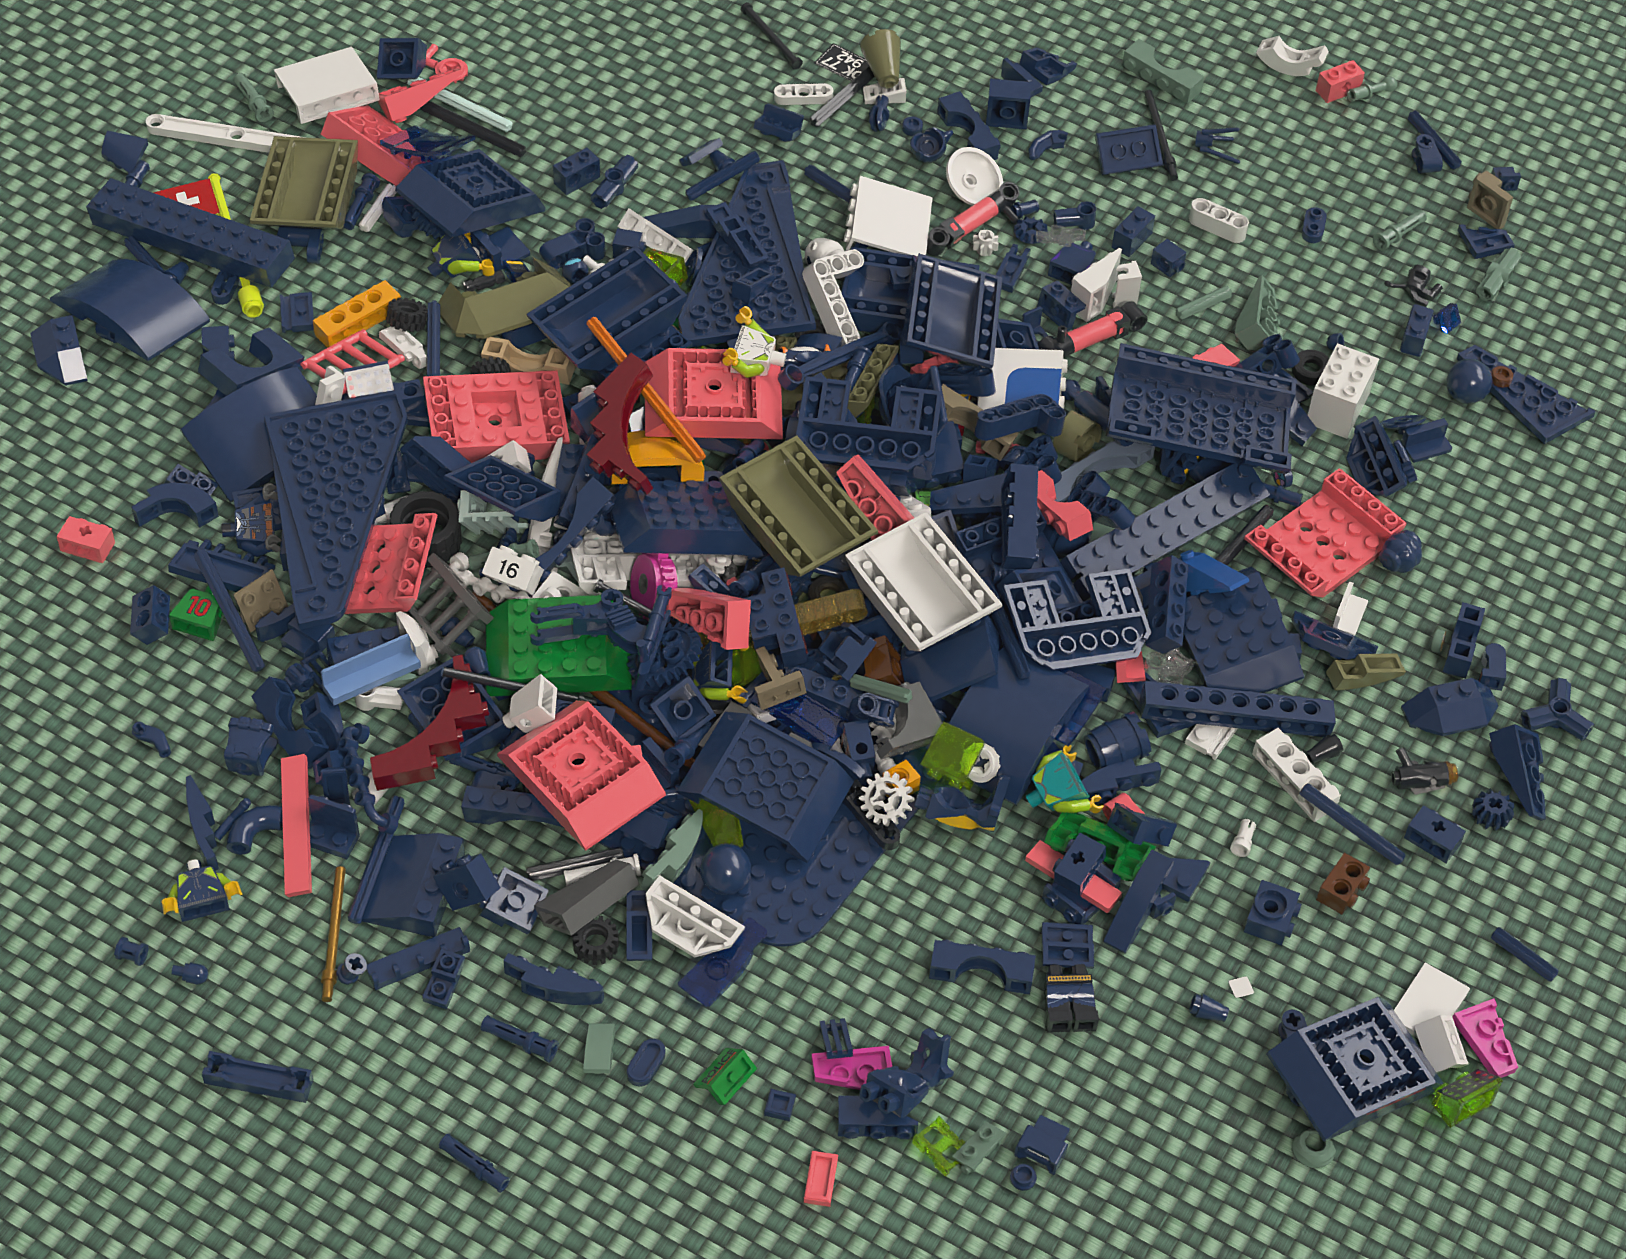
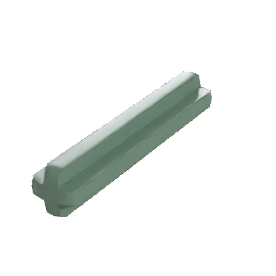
M1224 286L1176 309V316L1183 320L1232 296V290L1228 286Z
M854 674L849 680L851 682L850 686L855 689L905 704L909 703L913 698L910 689Z

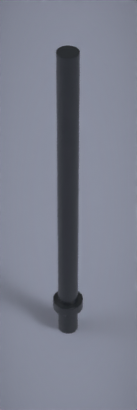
M443 667L441 671V676L516 692L527 685L526 683ZM557 690L556 699L575 702L576 700L589 701L591 705L596 706L597 698L584 696V693L581 692L574 694Z

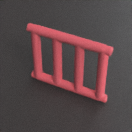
M363 329L301 362L300 365L304 370L308 368L324 379L326 370L317 363L325 359L342 371L346 368H352L351 365L334 355L341 350L365 365L377 363L352 346L358 341H361L387 358L390 369L405 361V357L403 354L397 355L369 337L366 330ZM344 384L343 394L347 393V392H346V386H345V384Z

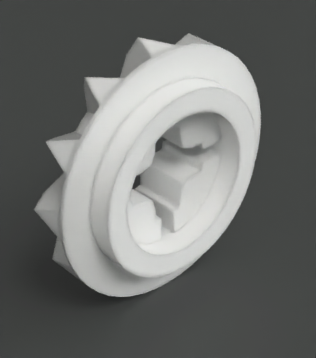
M986 743L974 744L963 755L962 767L964 773L972 781L979 783L988 782L997 776L998 769L1001 767L999 764L1000 756L996 753L994 747ZM980 756L982 759H989L984 765V770L982 767L973 766L980 761Z

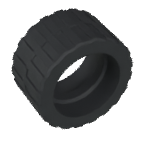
M419 491L400 499L390 513V525L413 524L415 514L436 513L437 519L435 524L443 526L444 529L432 536L427 558L434 553L447 563L451 557L459 552L460 545L462 544L461 524L459 523V512L456 504L445 495L433 491ZM426 560L425 568L433 567L428 562V560Z

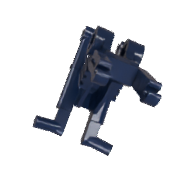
M661 585L657 587V597L653 609L649 613L647 626L636 622L637 618L631 613L628 605L623 606V594L616 589L605 590L601 594L600 602L594 605L581 606L573 603L545 608L538 607L537 615L534 612L530 613V620L535 624L572 618V622L568 626L538 629L537 637L534 634L530 635V642L533 645L540 646L549 642L578 639L581 635H590L592 637L608 635L614 647L619 646L628 653L639 654L641 664L638 670L635 689L642 691L644 690L651 666L654 664L660 642L664 639L663 633L666 624L671 619V611L666 610L672 596V588L668 587L667 591L663 592Z

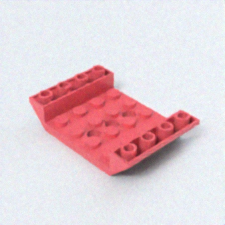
M1339 468L1324 479L1322 489L1316 495L1270 528L1266 529L1259 525L1245 535L1244 539L1308 594L1323 598L1378 558L1385 541L1394 533L1401 532L1406 526V522ZM1306 527L1309 528L1311 531L1304 532L1300 528ZM1323 541L1327 543V546H1320L1319 544H1317V542ZM1340 555L1344 558V560H1337L1333 556Z
M436 513L415 514L413 524L376 525L373 527L345 614L408 612L418 597L437 519ZM385 544V547L378 552L380 546ZM380 565V568L373 573L374 568ZM372 586H375L374 590L370 591L369 594H367L368 590Z

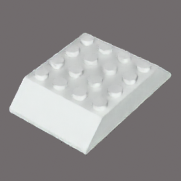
M927 512L845 555L862 591L906 647L912 651H921L1002 607L999 599Z

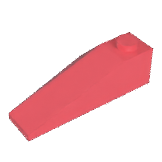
M455 68L430 76L429 81H426V79L413 81L408 88L407 86H397L380 92L378 103L388 120L395 121V123L407 120L406 116L413 114L459 77L462 71Z

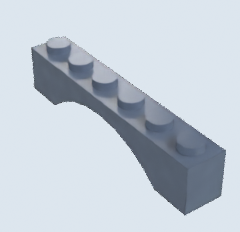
M1116 440L1108 442L1102 449L1091 452L1085 459L1073 463L1068 469L1061 472V480L1054 484L1057 498L1054 501L1066 503L1070 493L1089 471L1100 473L1111 469L1137 468L1153 458L1155 446L1134 442L1132 445L1124 447Z

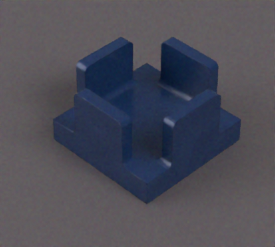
M843 622L841 627L849 632L850 635L843 639L836 632L830 631L818 647V650L828 657L830 662L821 657H817L815 661L824 667V670L831 676L849 681L877 642L871 637L864 635L852 624Z

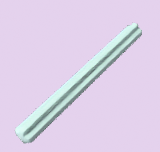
M418 77L417 79H408L407 84L410 86V84L413 81L423 79L420 77ZM445 89L433 97L504 132L512 129V121Z

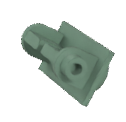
M985 1122L952 1158L962 1164L960 1169L964 1174L974 1173L975 1168L983 1161V1158L987 1157L996 1147L1001 1145V1140L1006 1135V1132Z

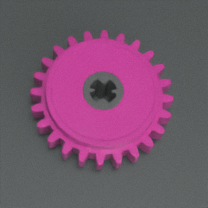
M642 553V555H638L632 568L630 580L632 599L653 609L659 585L662 586L663 592L667 591L668 587L672 589L678 587L676 568L668 553Z

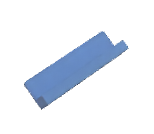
M405 634L321 671L323 690L332 704L337 705L421 668V662L411 649L410 636Z

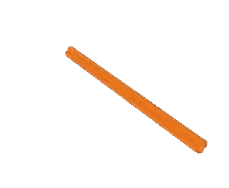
M592 317L587 321L588 328L619 365L627 357L625 352L597 317ZM648 382L641 391L642 396L696 463H700L706 458L704 451Z

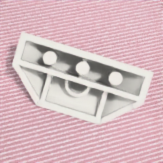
M660 875L646 892L645 896L652 932L693 957L732 947L745 929V926Z

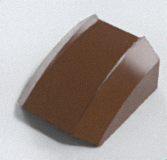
M885 635L873 639L877 643L864 660L866 671L864 676L896 686L905 683L900 654Z

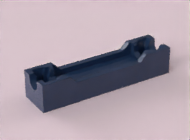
M209 1051L207 1067H204L202 1071L204 1084L303 1103L307 1102L313 1083L312 1070L293 1066L285 1068L237 1059L229 1054ZM217 1065L219 1066L218 1072H216L215 1074L213 1072L215 1066ZM298 1082H305L300 1090L296 1089Z

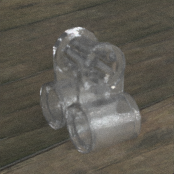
M1179 648L1169 651L1166 655L1160 652H1151L1146 656L1144 670L1157 682L1182 684L1184 676L1192 670L1195 661L1192 658L1188 659L1180 653Z

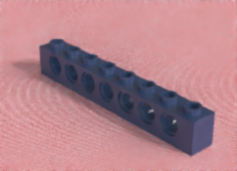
M1145 681L1140 694L1141 718L1269 732L1279 728L1283 733L1318 737L1331 736L1336 724L1334 700H1324L1321 698H1305L1273 693L1266 694L1204 686L1160 683L1157 681Z

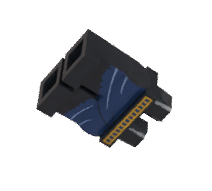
M1075 964L1072 966L1071 975H1063L1062 966L1050 965L1048 967L1044 983L1047 1033L1070 1032L1071 1025L1073 1026V1032L1097 1030L1099 1016L1095 1005L1092 974H1088L1085 964ZM1079 1022H1089V1023L1084 1025V1024H1080ZM1053 1023H1063V1024H1062V1025H1055V1024H1053Z

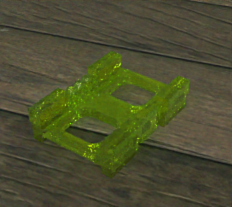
M940 1116L919 1134H916L912 1140V1143L922 1154L926 1152V1155H929V1158L936 1162L934 1166L945 1177L960 1162L955 1160L953 1163H950L942 1156V1153L950 1146H954L959 1150L966 1143L963 1139L959 1140V1137L952 1130L950 1131V1126ZM932 1128L938 1129L944 1136L936 1144H931L924 1137Z

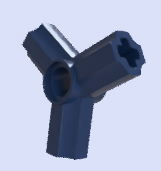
M1564 678L1550 681L1548 704L1523 710L1520 715L1525 729L1533 731L1548 726L1563 728L1580 741H1584L1588 737L1595 724L1572 709L1570 703L1571 683Z

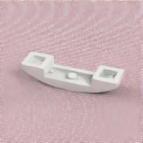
M631 209L627 210L618 225L621 229L643 232V242H646L648 247L680 268H683L693 252L691 248Z

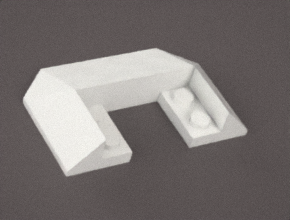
M590 532L584 536V540L577 548L574 549L572 547L570 549L579 587L589 596L602 594L600 592H593L594 586L599 579L603 580L604 584L613 589L626 590L627 580H631L634 562L638 555H642V553H623L617 533L612 536H600ZM669 554L676 568L677 588H694L688 576L701 564H705L719 577L718 573L714 572V566L709 565L701 557V554Z

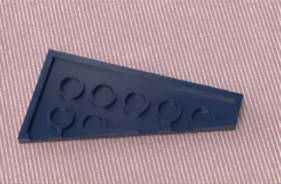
M1476 345L1458 353V361L1477 359L1484 363L1491 372L1497 366H1505L1513 372V380L1508 387L1501 388L1492 384L1490 392L1544 444L1586 422L1595 415L1596 411L1588 408L1586 410L1577 405L1578 401L1573 398L1566 399L1558 394V390L1529 374L1525 376L1517 372V368L1511 364L1506 366L1498 361V357Z

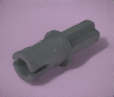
M731 560L729 566H724V574H720L725 583L732 577L737 576L738 569L733 560Z

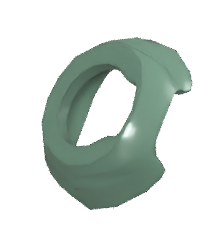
M1316 1130L1303 1131L1294 1138L1292 1143L1293 1153L1298 1161L1305 1166L1320 1168L1328 1165L1334 1159L1336 1150L1331 1139L1324 1141L1325 1148L1321 1151L1315 1152L1306 1146L1305 1140L1309 1134L1319 1135Z

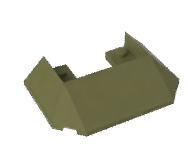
M532 256L535 272H525L522 276L515 278V283L480 294H477L475 291H466L461 294L450 282L438 302L440 304V317L456 337H465L466 334L476 335V338H489L532 324L533 322L527 317V313L570 287L571 284L557 269Z

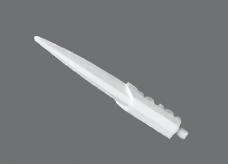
M563 437L557 439L542 478L543 482L555 488ZM552 518L544 522L531 520L527 542L530 539H534L537 542L540 552L539 556L553 547L550 545L552 533H549ZM554 567L550 572L555 571L557 573L558 568Z

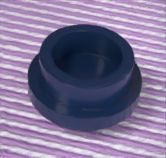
M1020 1164L1012 1169L1010 1182L1016 1189L1026 1191L1033 1188L1036 1184L1037 1175L1031 1166Z

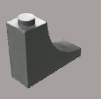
M906 682L900 685V687L910 689L913 698L906 704L899 702V707L895 710L896 730L894 736L876 751L881 760L933 744L947 732L920 682L913 684Z

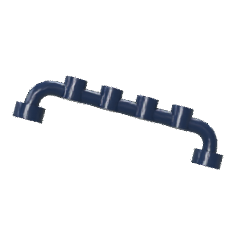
M356 723L354 726L346 727L338 741V749L347 753L343 766L353 771L349 777V785L359 790L355 795L354 802L356 805L364 807L367 816L378 825L380 832L391 835L398 827V818L389 813H384L381 816L374 808L375 795L369 792L370 779L364 775V760L357 753L359 744H364L368 740L370 729L364 724Z

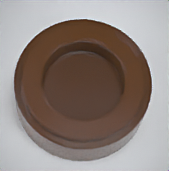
M1497 366L1492 369L1493 385L1504 388L1512 383L1513 372L1509 368Z

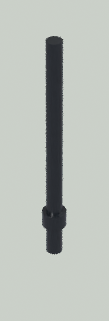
M1146 90L1144 94L1153 124H1156L1159 144L1164 157L1163 165L1165 170L1168 171L1170 180L1176 181L1178 179L1177 164L1175 158L1171 155L1152 90Z

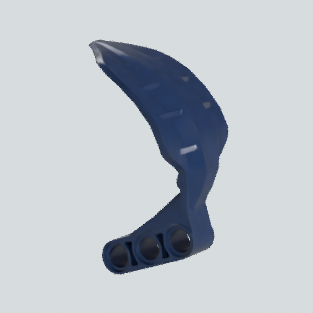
M945 363L938 367L941 386L944 384L958 394L988 397L996 393L992 369L958 363ZM893 364L885 369L879 380L880 398L878 402L883 426L891 427L892 420L888 400L896 392L897 386L900 387L902 385L915 388L918 381H921L926 373H909L898 364ZM932 383L929 384L926 390L931 388Z

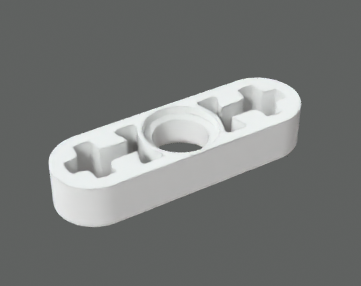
M829 84L778 85L774 89V101L780 105L826 104L833 98V87ZM805 92V93H808L809 95H807V96H800L799 93Z

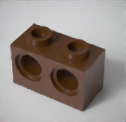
M1344 853L1321 885L1316 900L1343 915L1348 907L1352 909L1359 897L1356 895L1358 891H1364L1368 886L1370 878L1367 876L1370 867Z

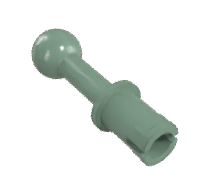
M1387 76L1378 84L1370 86L1368 83H1363L1360 87L1349 89L1347 98L1353 102L1359 99H1369L1372 93L1379 91H1394L1397 88V81L1394 77Z

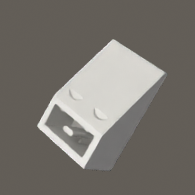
M1121 248L1108 253L1103 259L1091 264L1085 271L1077 273L1072 279L1071 292L1086 304L1085 309L1077 313L1085 322L1102 313L1117 280L1118 271H1116V268L1120 264Z

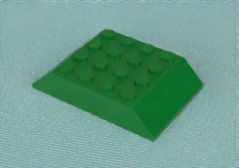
M601 595L508 599L489 612L494 618L486 624V656L492 677L528 684L541 674L559 691L571 693L632 690V675L628 671L629 667L627 666V663L630 662L628 656L631 653L624 651L619 646L614 647L608 635H598L597 637L581 635L578 639L549 642L540 646L533 645L530 642V635L534 634L537 637L538 629L568 626L572 622V618L535 624L530 620V613L534 612L537 615L538 607L545 608L573 603L581 606L594 605L600 602ZM486 685V692L489 696H509L516 693V691Z

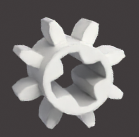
M980 230L978 235L973 236V250H977L979 255L991 256L993 250L998 251V236H994L992 231Z

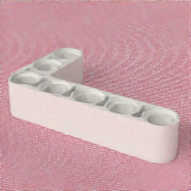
M855 249L817 259L807 266L802 273L826 333L842 337L841 346L860 339V335L836 282V279L852 274L864 264L862 254Z

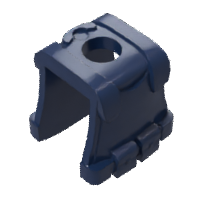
M242 716L240 718H230L228 724L229 738L224 752L228 771L247 776L252 774L263 776L266 763L273 751L276 750L278 744L277 739L270 737L274 726L256 718L251 719L250 717Z

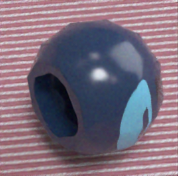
M571 258L562 266V276L571 285L588 276V266L579 258Z

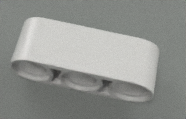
M1197 198L1192 202L1189 215L1191 224L1234 243H1240L1245 240L1249 224L1247 217L1203 198Z

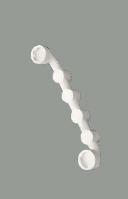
M458 552L450 558L449 567L466 586L472 585L477 595L482 596L486 592H490L492 599L497 603L502 602L504 599L530 598L526 592H514L506 584L498 586L493 584L487 577L481 579L474 577L472 572L467 570L470 566L468 557L464 553ZM552 586L541 593V598L562 597L560 592Z

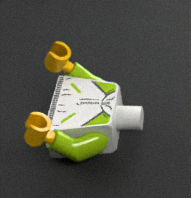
M742 307L739 310L740 313L736 315V321L741 324L745 323V326L741 327L735 348H728L723 353L726 356L723 358V364L725 366L731 365V373L741 374L745 378L768 375L771 364L784 367L786 353L775 351L776 339L765 332L754 319H750L752 311L749 307Z

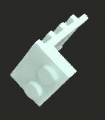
M465 490L461 491V497L457 503L459 523L474 534H480V530L493 534L494 529L501 534H505L508 528H514L519 533V529L528 528V523H517L511 518L513 515L506 511L486 512V502Z

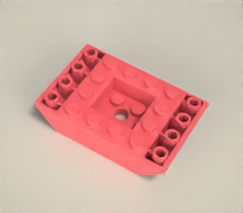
M668 348L645 362L653 374L649 384L693 438L783 439L781 384L778 381V374L781 372L780 366L771 364L766 376L745 378L741 374L731 373V365L725 366L723 364V358L726 357L723 353L727 349ZM717 385L720 389L712 390L709 386ZM645 399V437H675Z
M557 370L423 377L431 436L441 437L471 463L486 457L512 440L525 448L527 453L533 454L535 460H543L550 457L557 439L563 437L562 444H570ZM492 420H496L500 424L494 426L491 425L489 422Z
M576 700L557 713L555 720L533 729L497 753L501 761L585 851L666 796L664 789L648 762L589 701ZM578 758L585 760L580 765L572 764V762Z

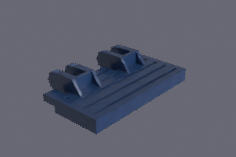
M205 539L200 547L199 542L189 540L188 543H184L168 565L170 573L207 583L194 558L196 551L205 549L226 589L238 592L271 569L273 571L276 569L275 565L268 563V558L265 556H261L255 564L253 563L255 556L247 553L242 559V555L226 551L225 544L218 543L214 550L211 551L212 542L208 539Z

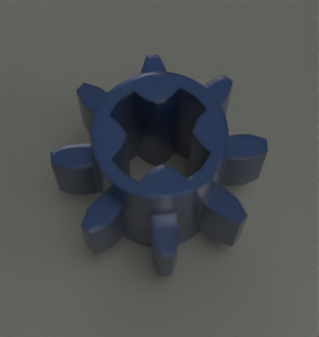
M295 663L286 670L284 680L292 692L297 689L303 693L313 686L315 676L312 674L313 670L308 664L302 667L300 663Z

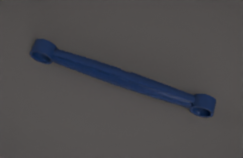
M887 321L877 330V333L843 345L799 367L794 364H788L778 374V381L783 388L790 391L795 390L804 381L805 376L816 375L853 358V350L858 346H864L872 350L877 344L894 345L900 339L901 328L896 323Z

